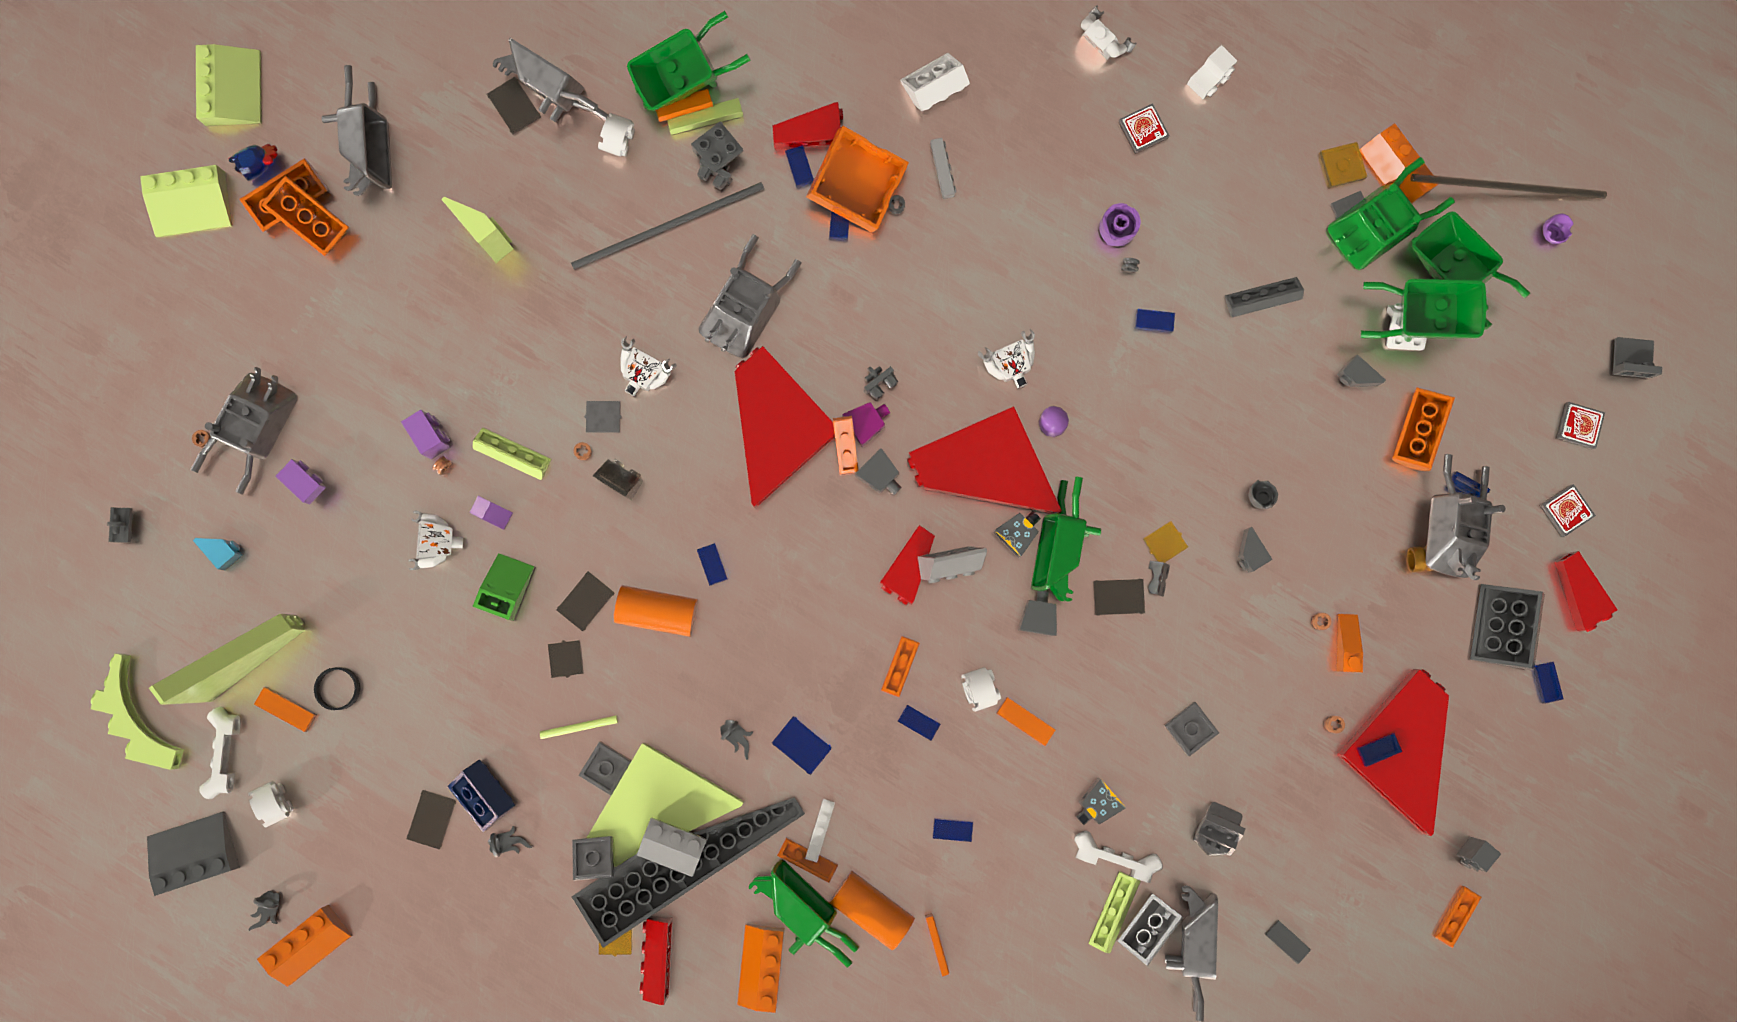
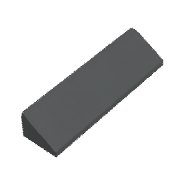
M1294 277L1225 295V300L1230 316L1236 317L1303 299L1304 288L1299 279Z

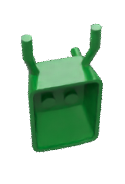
M725 11L709 19L696 36L691 30L682 29L628 62V72L635 85L636 92L639 93L644 102L643 106L645 109L651 111L658 110L685 99L707 85L715 88L717 87V82L715 81L717 76L735 70L751 61L748 54H745L731 64L714 70L700 41L711 27L728 18Z
M1419 157L1404 168L1393 184L1379 187L1328 225L1327 230L1334 243L1356 269H1364L1415 232L1420 221L1442 213L1455 203L1454 199L1449 197L1435 209L1419 214L1399 188L1408 174L1425 163L1422 157Z
M1456 212L1446 213L1411 240L1413 250L1434 279L1479 280L1485 284L1494 277L1510 284L1523 298L1531 294L1518 280L1497 272L1503 264L1501 255ZM1486 318L1485 323L1488 324L1489 328L1492 326V323Z
M1410 279L1405 283L1404 290L1384 282H1363V289L1386 290L1402 296L1400 329L1387 331L1361 330V338L1381 339L1401 335L1406 342H1411L1412 338H1479L1483 335L1484 330L1488 328V324L1485 323L1486 311L1488 310L1486 286L1482 281Z
M1075 477L1072 492V516L1067 515L1065 506L1068 481L1061 480L1058 504L1062 511L1060 514L1045 515L1042 522L1031 588L1036 591H1045L1050 588L1059 601H1072V598L1066 597L1067 593L1073 594V591L1068 588V574L1079 566L1084 537H1088L1089 534L1101 535V528L1087 526L1086 520L1079 518V497L1083 482L1082 477Z
M778 861L772 868L771 876H757L749 884V889L753 888L754 885L757 886L754 894L762 892L773 900L774 914L797 936L795 938L796 942L788 949L791 954L795 955L804 944L811 946L816 942L833 953L847 968L852 964V961L839 948L821 937L826 932L839 938L854 953L859 949V946L848 935L830 927L837 915V911L786 861Z

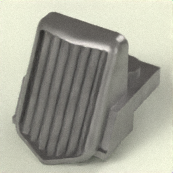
M1216 802L1211 803L1206 816L1198 827L1194 841L1197 842L1207 855L1218 856L1226 854L1231 856L1246 829L1240 826L1243 818L1242 814Z

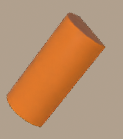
M305 158L239 199L262 232L280 222L278 218L261 206V204L285 175L314 199L328 191L319 174Z
M286 175L261 204V206L324 256L335 247L349 229L348 225Z
M1416 387L1392 458L1393 461L1415 470H1431L1455 397Z
M622 585L616 599L614 623L691 637L698 599Z
M853 871L850 872L829 901V904L890 950H894L915 920V917Z

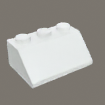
M949 53L900 79L912 102L921 111L930 109L937 102L946 100L951 94L963 90L970 84L963 64Z

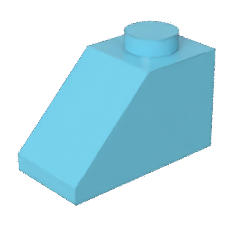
M195 538L193 540L219 570H226L242 556L239 551L240 547L234 541Z

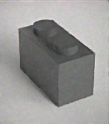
M1470 837L1456 855L1462 859L1460 862L1467 868H1473L1477 872L1479 870L1487 872L1500 857L1501 853L1487 841Z

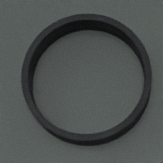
M342 667L329 668L323 671L317 677L314 684V695L317 702L328 710L346 709L356 702L360 694V683L357 676L351 670ZM334 670L346 672L354 682L352 699L340 708L327 705L320 695L322 679Z

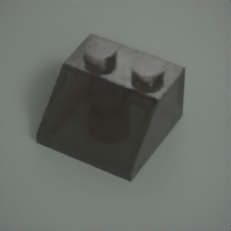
M608 459L594 473L593 477L632 500L643 483V480L639 478L641 474L633 469L627 471L623 468L624 464L616 459L613 462Z

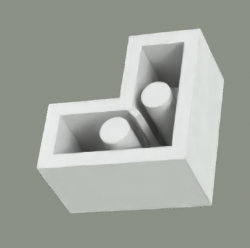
M1221 45L1190 78L1187 85L1202 99L1207 95L1211 97L1218 90L1217 86L1220 83L1224 84L1231 77V74L1235 71L1234 66L1237 60Z

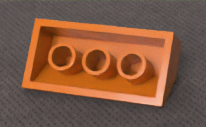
M1395 123L1358 150L1382 185L1393 184L1404 168L1420 157ZM1424 163L1408 174L1399 188L1409 201L1414 203L1440 183Z
M326 905L257 958V960L269 976L288 987L352 935L332 908Z
M745 925L737 1005L754 1011L776 1013L785 928Z

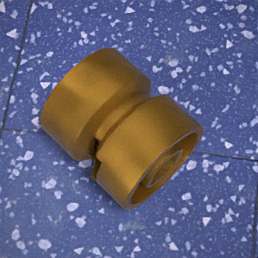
M1427 546L1424 549L1422 547H1411L1408 549L1407 563L1411 572H1422L1425 569L1433 571L1426 565Z

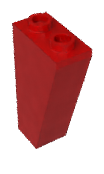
M834 102L772 125L775 150L830 146L837 130L841 128L840 120H843V108L839 109V103Z
M919 525L881 580L880 584L883 585L881 589L890 595L892 592L898 595L897 600L907 605L910 603L912 605L921 582L918 556L930 553L935 535Z
M1579 551L1570 552L1555 562L1577 631L1589 632L1597 627L1596 624L1600 621L1604 622L1613 617L1612 614L1618 609Z

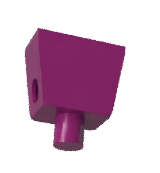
M869 402L842 414V417L852 416L854 436L863 447L885 427L882 418L890 414V411L885 404L875 409L872 403Z

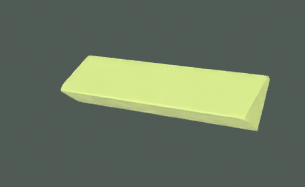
M739 98L713 104V107L669 119L667 122L670 133L673 135L716 124L720 121L743 117Z
M483 427L473 440L474 450L539 480L543 478L551 461L550 458Z
M1119 871L1089 941L1090 945L1105 953H1111L1140 885V880Z

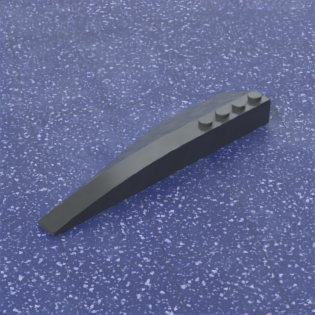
M794 797L694 832V834L706 838L707 841L692 877L636 854L614 868V877L599 878L571 897L604 948L805 813Z

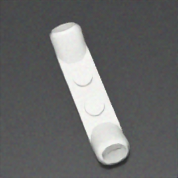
M223 707L213 709L207 716V719L216 729V737L213 740L214 757H212L210 763L212 775L199 787L201 795L206 799H213L219 793L229 794L234 786L235 773H227L231 735L240 733V716L229 715Z
M1083 831L1075 836L1074 840L1079 848L1076 858L1096 865L1098 858L1131 868L1130 876L1148 883L1151 882L1153 873L1161 870L1163 867L1157 854L1153 853L1139 861H1135L1132 855L1122 853L1121 856L1115 854L1114 849L1105 846L1103 849L1098 848L1089 831Z

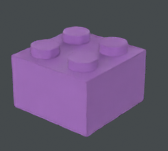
M419 410L401 421L421 455L433 459L451 448L448 443L450 441L448 435L439 429L440 423L438 419L429 412L426 413L423 410Z

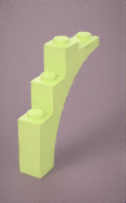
M114 653V657L111 658L109 663V674L104 681L105 688L104 690L95 691L91 698V709L113 714L108 723V734L130 739L125 748V759L169 770L179 769L184 749L168 744L145 726L131 701L128 687V668L131 655Z

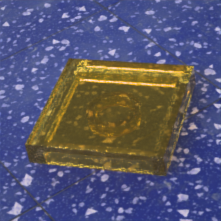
M1357 142L1320 152L1330 188L1367 178Z

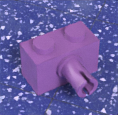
M291 459L275 477L303 503L311 504L326 488L322 484L323 480L315 473L312 475L308 471V465L300 460L298 462Z

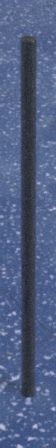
M1421 174L1411 175L1412 182L1605 199L1607 196L1606 191Z

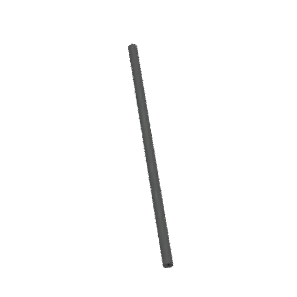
M762 182L571 262L572 267L577 269L763 190L764 186Z

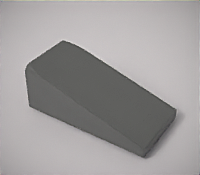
M1279 920L1265 934L1297 964L1311 951L1305 943Z

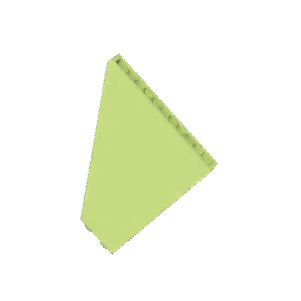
M278 614L149 687V689L161 705L212 702L305 631L302 626L303 621L297 615Z
M642 743L587 838L612 836L613 864L616 867L638 853L651 818L689 832L741 807L745 801L650 745Z

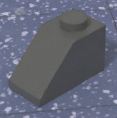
M1359 355L1351 358L1337 374L1341 382L1350 387L1379 386L1386 381Z
M1253 527L1245 529L1238 557L1240 558L1239 563L1241 567L1249 573L1273 559Z

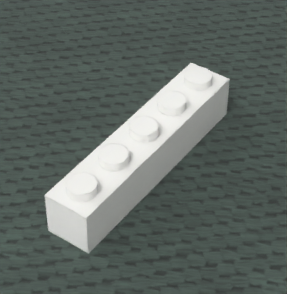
M823 799L805 859L817 863L835 802Z

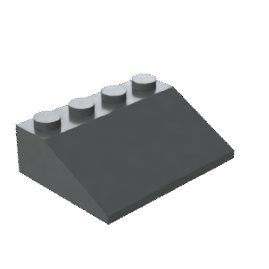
M1481 584L1470 660L1534 670L1545 594L1542 591Z
M224 811L147 836L148 871L154 896L240 868Z

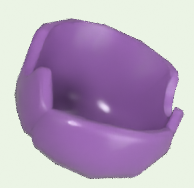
M1563 213L1556 214L1545 221L1543 235L1549 243L1556 245L1564 243L1572 235L1570 229L1574 223L1568 215Z
M1057 406L1046 408L1039 419L1041 432L1050 437L1062 435L1069 422L1067 412Z

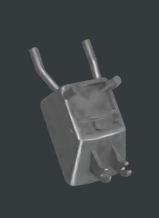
M512 38L508 40L512 54L493 61L494 68L497 67L498 63H501L498 68L500 72L507 68L506 76L511 73L517 74L518 79L545 98L538 109L540 112L545 114L551 103L557 105L549 118L554 122H557L563 110L569 111L572 106L590 111L604 121L607 116L610 117L609 114L598 108V104L580 95L584 87L572 76Z
M345 65L344 107L338 108L337 114L322 116L323 123L337 122L339 152L350 162L349 177L343 181L346 184L350 183V186H345L344 189L352 191L359 188V191L353 192L356 196H361L372 182L385 189H391L392 176L388 122L385 116L374 110L376 103L375 82L367 83L368 105L365 103L352 105V66Z
M752 234L743 249L738 267L731 268L730 277L699 326V333L705 338L707 343L711 342L720 347L721 351H727L739 358H745L750 353L780 303L777 291L794 277L802 263L795 259L786 276L774 286L747 272L744 268L748 255L759 239L754 234Z
M258 367L254 368L255 373L246 374L230 393L214 424L210 422L205 424V428L210 431L211 438L200 451L190 469L196 473L199 472L206 455L217 440L247 454L245 474L235 491L242 495L251 480L253 458H267L297 401V395L279 384L277 376L272 375L271 378L273 380L261 376V368Z
M1445 454L1443 475L1449 493L1434 495L1431 500L1426 565L1428 568L1446 575L1460 578L1470 577L1472 580H1479L1480 576L1475 575V573L1481 572V569L1477 568L1476 565L1489 547L1492 514L1503 513L1506 508L1504 505L1493 506L1487 500L1490 467L1482 466L1479 498L1462 492L1456 493L1451 477L1453 455Z
M1185 885L1182 887V891L1189 893L1181 894L1185 901H1188L1190 915L1182 922L1181 956L1165 955L1166 969L1182 970L1183 976L1191 977L1194 988L1193 1011L1196 1012V1021L1203 1022L1204 998L1199 978L1216 980L1218 897L1215 893H1212L1203 901L1190 886Z

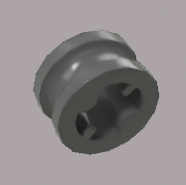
M899 195L892 196L888 206L889 210L894 214L904 211V198ZM899 201V204L902 206H898V209H895L892 202Z
M1123 258V270L1129 272H1137L1139 270L1137 265L1140 264V261L1138 259Z

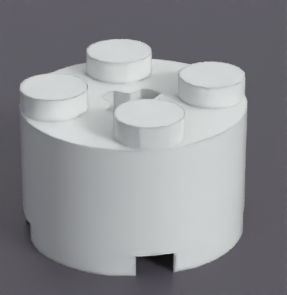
M609 113L610 117L607 116L600 135L603 138V143L599 142L598 149L619 157H626L629 149L628 139L632 140L635 132L634 123L632 120Z
M983 667L962 674L961 677L966 680V682L962 683L969 704H974L975 707L972 708L974 712L996 705L998 700L1001 699L998 688L995 689L993 681H995V677L991 669L987 670Z
M271 781L248 793V796H252L249 802L258 820L263 819L265 823L262 825L266 828L289 817L290 812L294 810L289 800L286 801L284 798L285 789L281 783L276 784L274 781Z

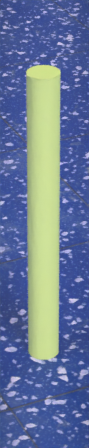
M617 715L540 731V738L544 739L618 723Z

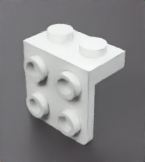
M1401 303L1388 305L1387 313L1392 318L1389 330L1400 329ZM1401 335L1387 337L1386 345L1392 349L1423 350L1427 338H1412L1411 342H1406Z

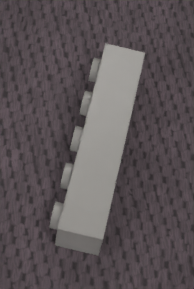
M942 138L933 139L930 145L943 199L952 198L955 196L956 187L953 186L954 178L950 174L951 165L947 161L949 156L948 152H945L946 143Z

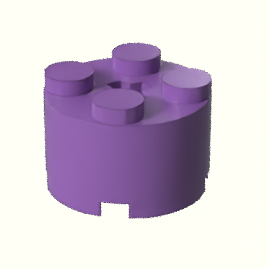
M1124 203L1114 204L1109 207L1099 225L1102 238L1110 246H1124L1130 243L1137 234L1141 224L1139 213L1136 209Z

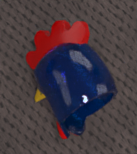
M270 144L262 147L251 145L236 152L228 160L230 163H235V171L241 172L247 181H251L265 173L269 164H272L274 162L273 159L278 156V149L275 145L271 146Z

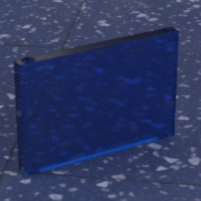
M794 716L772 742L773 746H776L810 775L832 749L831 745L824 742Z

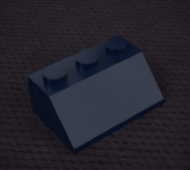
M480 759L464 769L447 786L482 832L486 831L515 806L512 798L506 794L499 781L492 776L488 767Z

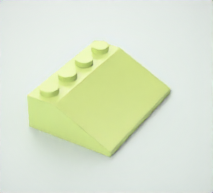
M216 44L196 45V118L205 126L262 123L260 50Z
M210 165L140 176L142 194L155 237L232 226L225 171L219 166Z
M447 197L442 198V201L495 263L513 250L510 245L512 240L493 217L489 219L482 212Z

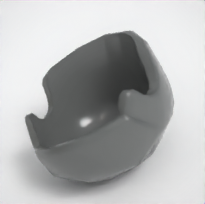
M1257 480L1250 487L1248 497L1254 507L1269 509L1276 504L1278 492L1276 487L1269 481Z

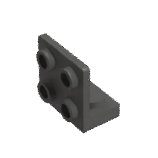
M721 121L691 143L693 152L697 157L700 155L713 173L719 171L743 152V148Z
M1623 337L1615 338L1613 375L1653 378L1661 375L1662 367L1655 366L1653 363L1654 341Z

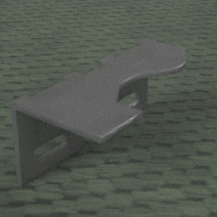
M1150 561L1148 569H1152L1154 577L1149 584V591L1151 594L1164 597L1165 580L1168 578L1170 565L1164 562Z

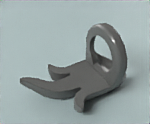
M726 720L725 725L720 727L722 736L720 739H726L733 744L735 753L739 750L737 743L739 742L744 747V755L746 760H748L749 743L743 735L751 736L753 731L746 732L739 725L738 721Z
M512 826L510 832L492 833L488 840L489 850L495 857H499L502 853L511 850L519 854V848L512 846L516 843H521L527 848H532V846L521 837H510L515 832L514 826Z
M270 890L254 899L253 903L258 906L255 914L250 916L256 918L261 914V918L258 923L249 928V931L263 926L269 917L273 924H278L275 916L280 902L279 893H273Z

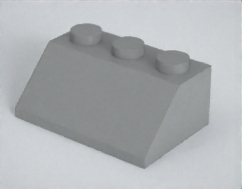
M967 546L918 556L921 579L928 580L929 583H935L944 577L946 579H955L958 574H963V576L974 575V571L982 569L987 548Z
M651 818L637 856L692 877L707 839L658 819Z
M1152 893L1118 942L1148 966L1183 917Z

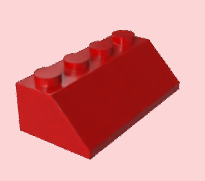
M651 916L643 922V933L646 934V940L642 942V954H645V960L641 962V974H644V980L640 982V994H643L644 1001L658 1005H664L669 997L673 917Z

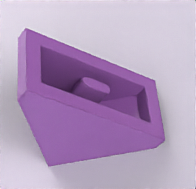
M480 496L477 497L469 512L503 530L513 512Z

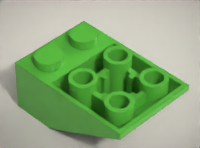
M498 553L479 588L472 607L514 621L535 566Z

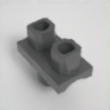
M701 158L699 161L700 168L697 173L700 179L707 181L710 174L716 176L712 184L720 190L727 183L730 184L732 182L731 174L727 172L730 167L729 165H725L723 169L721 168L716 173H713Z
M880 366L875 370L872 367L867 368L870 374L865 377L866 381L869 382L873 378L874 380L864 387V392L878 400L884 395L879 385L885 382L890 389L897 385L898 380L894 375L893 368L890 366L879 376L878 374L883 371Z
M111 507L110 522H107V526H109L108 542L131 543L133 508Z

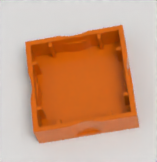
M842 126L837 130L806 198L872 233L879 228L889 206L890 198L898 187L909 162L886 149L875 146L865 137Z

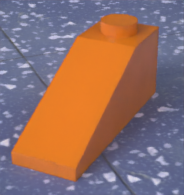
M1338 614L1337 672H1363V648L1358 615Z

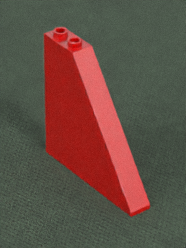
M764 346L760 349L758 347L750 353L751 357L746 361L742 360L739 362L734 371L751 503L755 509L835 437L832 420Z
M1014 406L909 452L910 458H907L911 469L915 468L918 486H923L924 490L1051 514L1061 513L1062 511Z
M1413 669L1339 751L1338 755L1423 834L1432 836L1435 828L1449 695L1440 683H1435L1430 679L1431 675L1424 669Z

